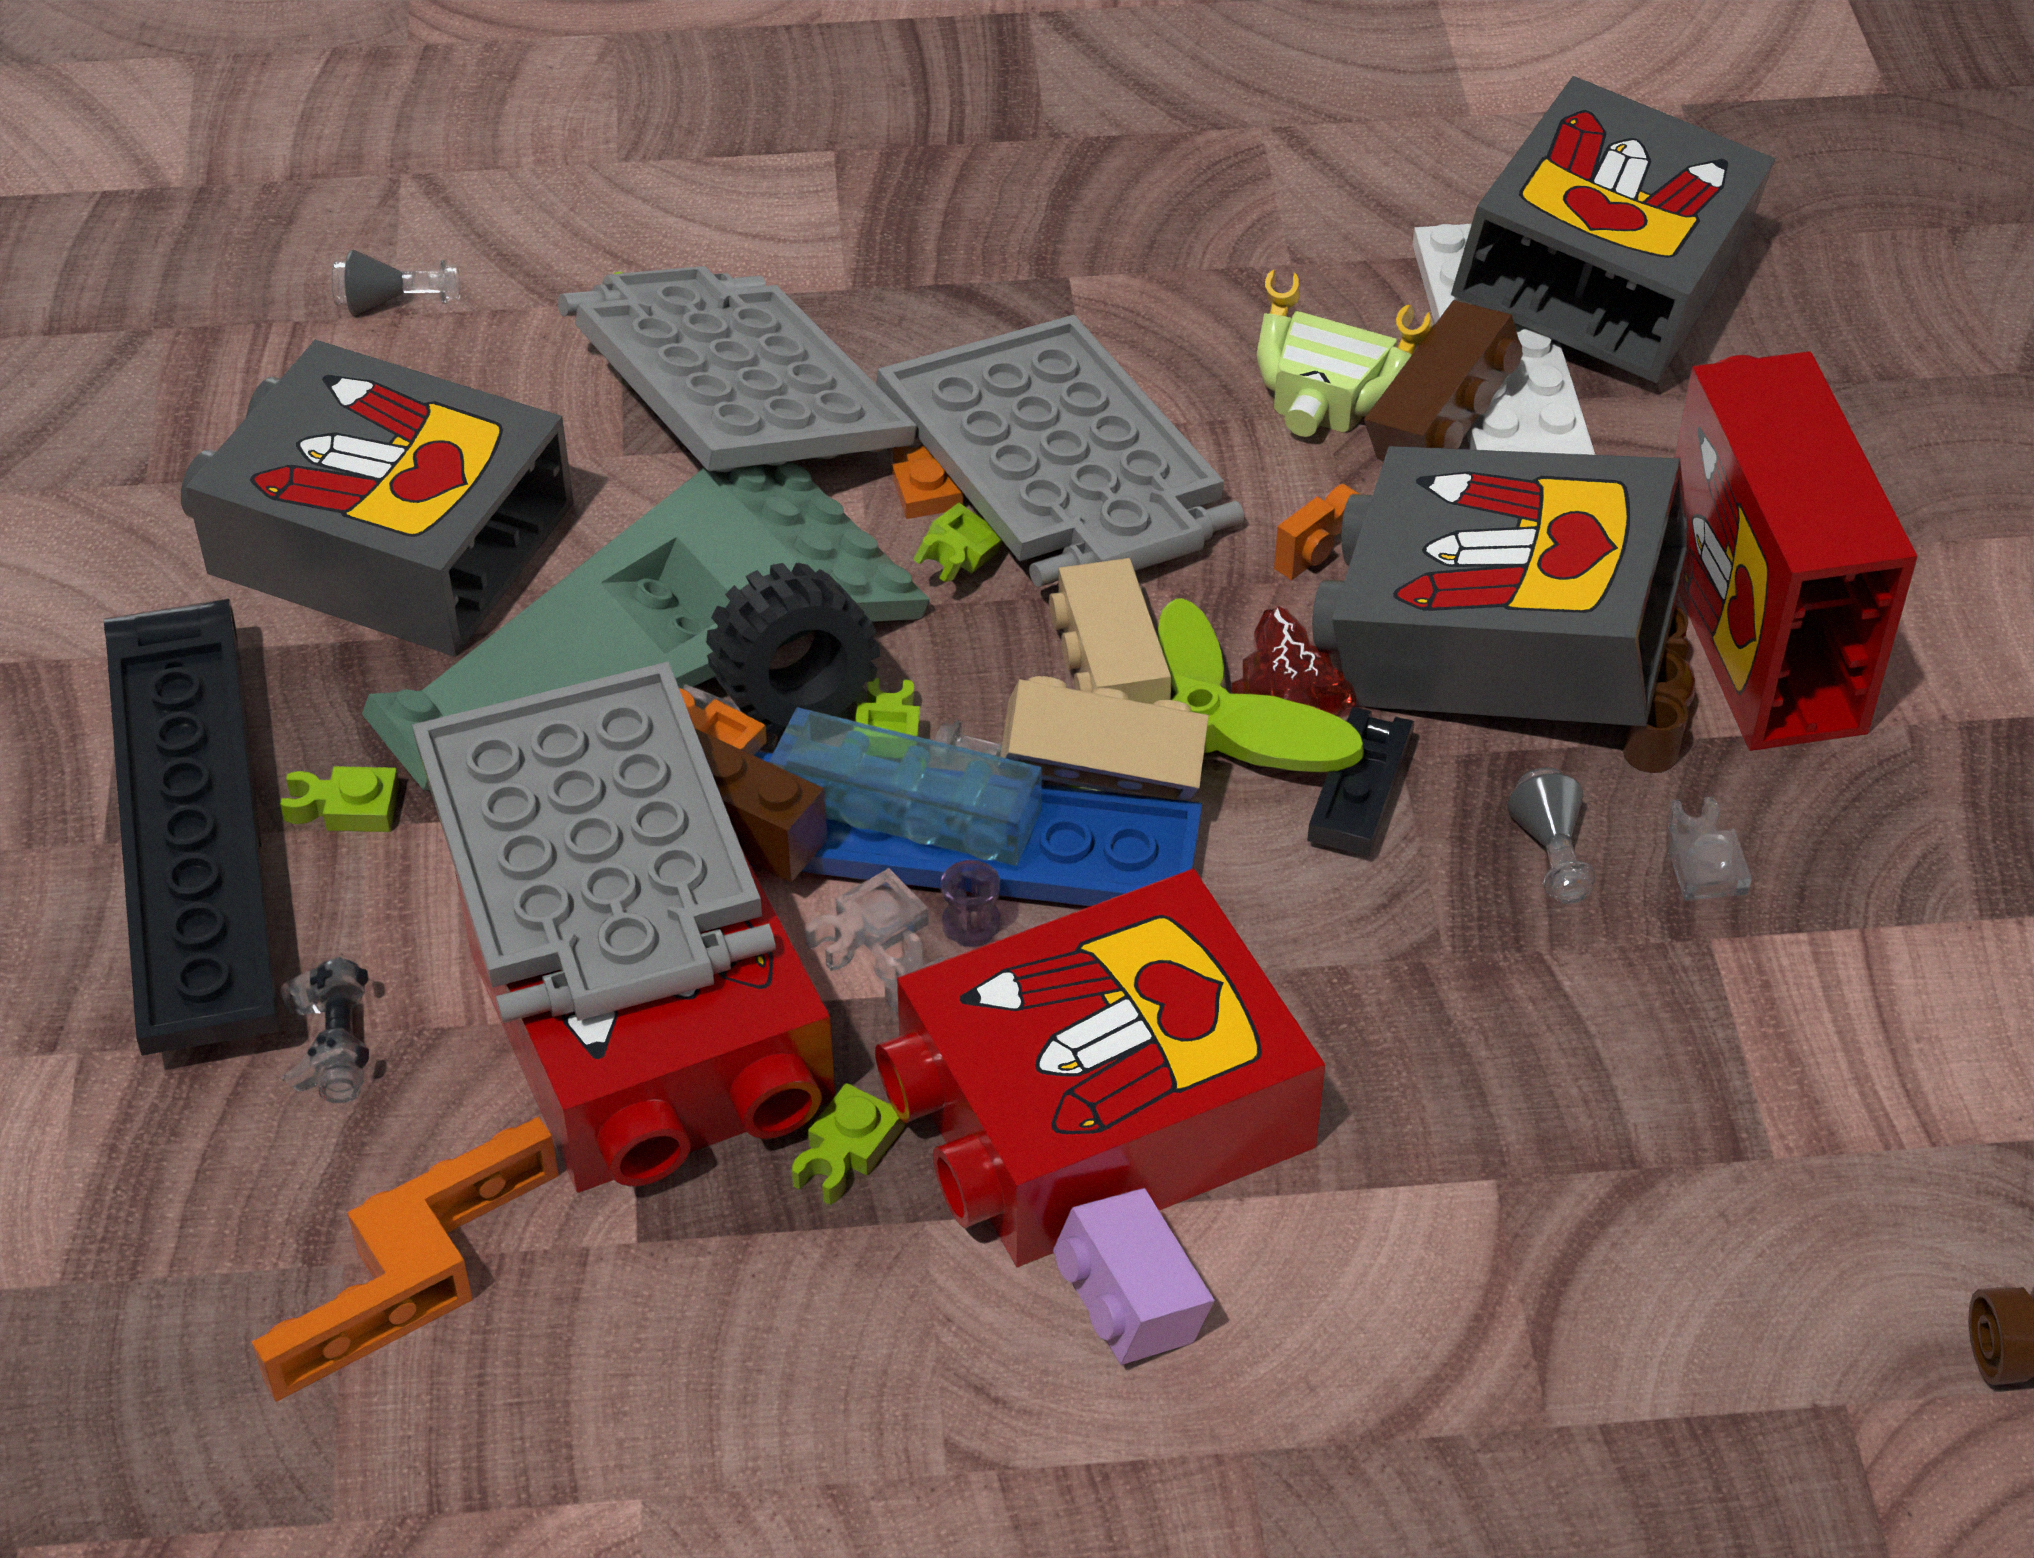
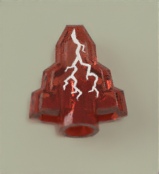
M1277 606L1275 609L1264 610L1254 631L1255 651L1243 659L1242 678L1232 682L1231 694L1276 696L1312 706L1337 717H1340L1345 710L1356 705V694L1352 684L1344 678L1343 672H1339L1334 668L1329 654L1320 652L1317 647L1309 643L1306 628L1286 608Z

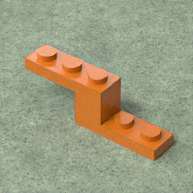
M539 1116L518 1127L504 1129L497 1133L490 1141L454 1159L440 1161L426 1173L390 1191L379 1192L368 1198L362 1205L347 1212L357 1253L374 1279L365 1284L348 1287L339 1293L334 1300L298 1318L284 1320L275 1325L267 1334L251 1341L263 1381L275 1402L473 1300L464 1259L447 1233L559 1176L553 1138Z

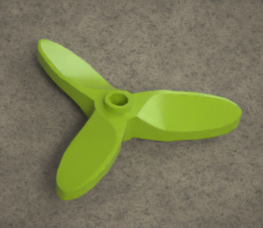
M1183 598L1175 599L1165 606L1159 619L1158 641L1171 675V697L1174 701L1189 705L1191 712L1209 715L1204 753L1218 750L1253 765L1306 772L1339 771L1355 765L1363 758L1364 750L1360 734L1350 723L1333 714L1276 696L1229 694L1226 690V677L1219 641L1205 614L1192 602ZM1068 785L1069 788L1102 791L1075 785Z

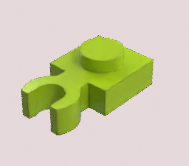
M958 502L932 522L914 556V561L918 564L923 563L926 559L939 562L944 567L939 579L949 582L956 577L960 567L971 574L998 553L1003 541L988 522Z
M875 678L874 682L867 683L868 694L866 702L857 703L853 759L873 760L881 764L895 762L916 763L920 706H913L914 684L911 680H903L901 691L886 693L879 689V678Z
M333 766L330 780H319L316 775L305 771L287 774L286 782L290 796L301 798H281L280 806L284 821L292 824H304L320 816L324 817L327 831H391L400 787L397 768Z
M845 1083L808 1130L809 1147L811 1149L802 1152L792 1165L793 1187L800 1190L810 1177L818 1174L826 1175L828 1178L822 1185L823 1202L829 1205L834 1204L845 1193L846 1173L852 1168L868 1176L903 1131L905 1123L898 1117L892 1105Z

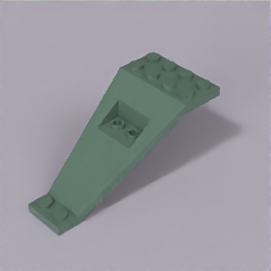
M790 462L782 465L737 467L729 472L708 471L704 467L422 691L405 689L399 692L369 694L362 715L423 790H430L415 743L412 724L668 661L678 687L684 690L717 676L710 668L707 655L713 652L706 643L707 630L717 629L718 627L711 617L717 606L725 608L730 602L725 594L734 585L741 590L749 584L746 576L756 570L762 576L770 574V565L784 563L790 571H792L795 563L808 564L815 573L821 569L844 588L872 622L922 619L930 599L912 582L909 572L896 565L878 547L876 539L862 531L844 513L843 506L836 500L828 497L811 480L810 473L803 467ZM816 629L798 632L787 638L779 647L812 633Z

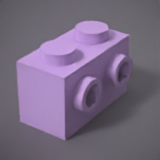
M1142 1188L1072 1207L1053 1249L1057 1266L1065 1280L1072 1282L1089 1311L1090 1320L1095 1332L1100 1338L1107 1341L1120 1365L1192 1344L1215 1300L1146 1189Z

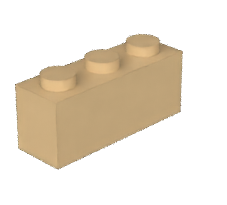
M1130 558L1059 567V593L1049 595L1050 614L1054 629H1064L1065 632L1062 633L1061 637L1063 658L1067 670H1077V673L1074 675L1075 690L1091 693L1092 690L1097 688L1116 689L1126 693L1129 696V700L1153 704L1159 700H1170L1171 675Z
M1035 676L1029 678L1028 681L1019 679L1008 701L998 771L1113 793L1190 801L1200 786L1209 715L1191 712L1189 705L1174 700H1159L1153 704L1129 700V696L1126 693L1116 689L1097 688L1090 693L1068 689L1063 681L1052 677Z

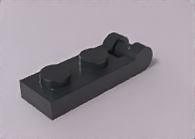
M1353 706L1347 722L1361 736L1364 750L1363 758L1351 767L1327 773L1309 822L1307 841L1370 856L1403 759L1407 756L1410 747L1414 721L1395 717L1393 722L1373 718L1371 710Z

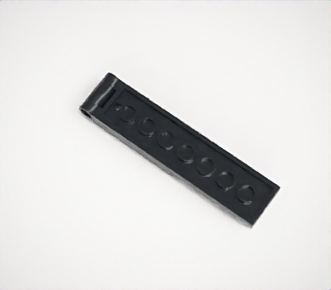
M222 599L104 618L136 1039L141 1055L280 1031L259 849L262 845L245 694L230 599Z

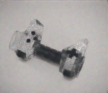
M338 957L325 961L318 967L287 981L280 989L285 1008L291 1014L303 1015L325 1012V1030L318 1034L300 1063L280 1078L300 1092L318 1086L320 1097L331 1103H346L359 1096L361 1085L364 1082L363 1068L369 1060V1049L364 1043L353 1036L352 1009L360 1004L362 996L365 994L368 971L360 968L358 964L351 960Z

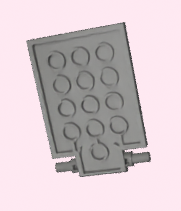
M706 266L610 274L603 278L602 284L595 285L592 291L564 293L558 297L560 314L563 317L576 316L575 325L708 471L729 472L737 467L760 464L782 465L787 461L815 457L831 459L839 454L862 451L878 453L888 448L913 445L917 425L777 285L766 286V282L761 275L732 278L728 273L713 274Z
M1075 315L878 368L876 385L917 425L915 435L1019 561L1064 548L1062 555L1030 565V577L1037 587L1059 581V567L1130 558L1134 571L1190 554L1202 550L1204 541L1209 540L1213 532L1241 524L1244 521L1242 506L1237 501L1207 510L1200 506L1221 499L1224 480Z
M669 661L412 724L417 750L492 988L561 970L557 973L542 976L543 984L496 996L502 1023L547 1011L551 1012L552 1017L575 1012L577 1021L713 985V974L730 970L731 962L776 950L773 933L769 924L723 935L720 929L700 934V932L761 917V898Z

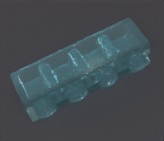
M796 707L769 763L823 787L825 789L827 819L847 823L859 829H871L907 838L919 844H931L959 851L982 860H994L1017 866L1041 812L1042 767Z

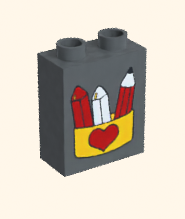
M1572 76L1477 205L1451 296L1472 305L1512 314L1514 323L1654 383H1658L1743 247L1776 158Z
M316 339L281 378L268 377L259 384L249 402L245 420L217 451L211 449L204 450L192 460L185 473L181 487V506L184 513L194 519L207 574L457 657L574 504L563 418L561 415Z
M1389 446L1373 495L1352 494L1345 506L1341 533L1343 558L1346 565L1349 566L1345 580H1323L1317 589L1313 607L1312 631L1315 648L1318 653L1340 655L1350 706L1646 726L1690 549L1680 458Z

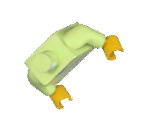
M1271 270L1265 279L1266 295L1271 304L1270 314L1264 313L1257 349V361L1265 386L1275 391L1274 409L1279 414L1285 416V424L1288 429L1299 436H1311L1319 426L1340 432L1352 431L1364 416H1367L1414 353L1416 347L1420 345L1434 326L1430 313L1426 314L1421 327L1411 330L1408 327L1413 321L1414 310L1411 305L1401 308L1397 314L1396 323L1402 338L1396 348L1397 339L1299 311H1295L1292 318L1286 317L1288 308L1293 307L1299 300V278L1294 273L1292 288L1288 292L1278 293L1273 290L1276 274L1275 270Z

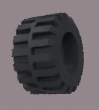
M784 563L770 565V574L762 576L758 570L748 574L746 578L749 584L741 590L734 585L725 594L730 600L725 608L717 606L711 617L718 627L717 629L707 630L706 643L713 651L707 655L710 668L717 675L715 678L742 713L765 724L766 732L778 735L783 728L789 737L803 736L806 727H810L816 734L827 730V721L834 717L839 722L843 721L850 715L846 708L853 701L861 704L868 693L863 688L865 681L874 682L878 671L877 667L870 661L880 657L879 643L872 637L877 633L872 621L864 614V610L828 573L821 569L815 573L808 564L795 563L792 571H790ZM816 629L814 641L801 659L784 668L769 669L772 656L787 638L804 630Z

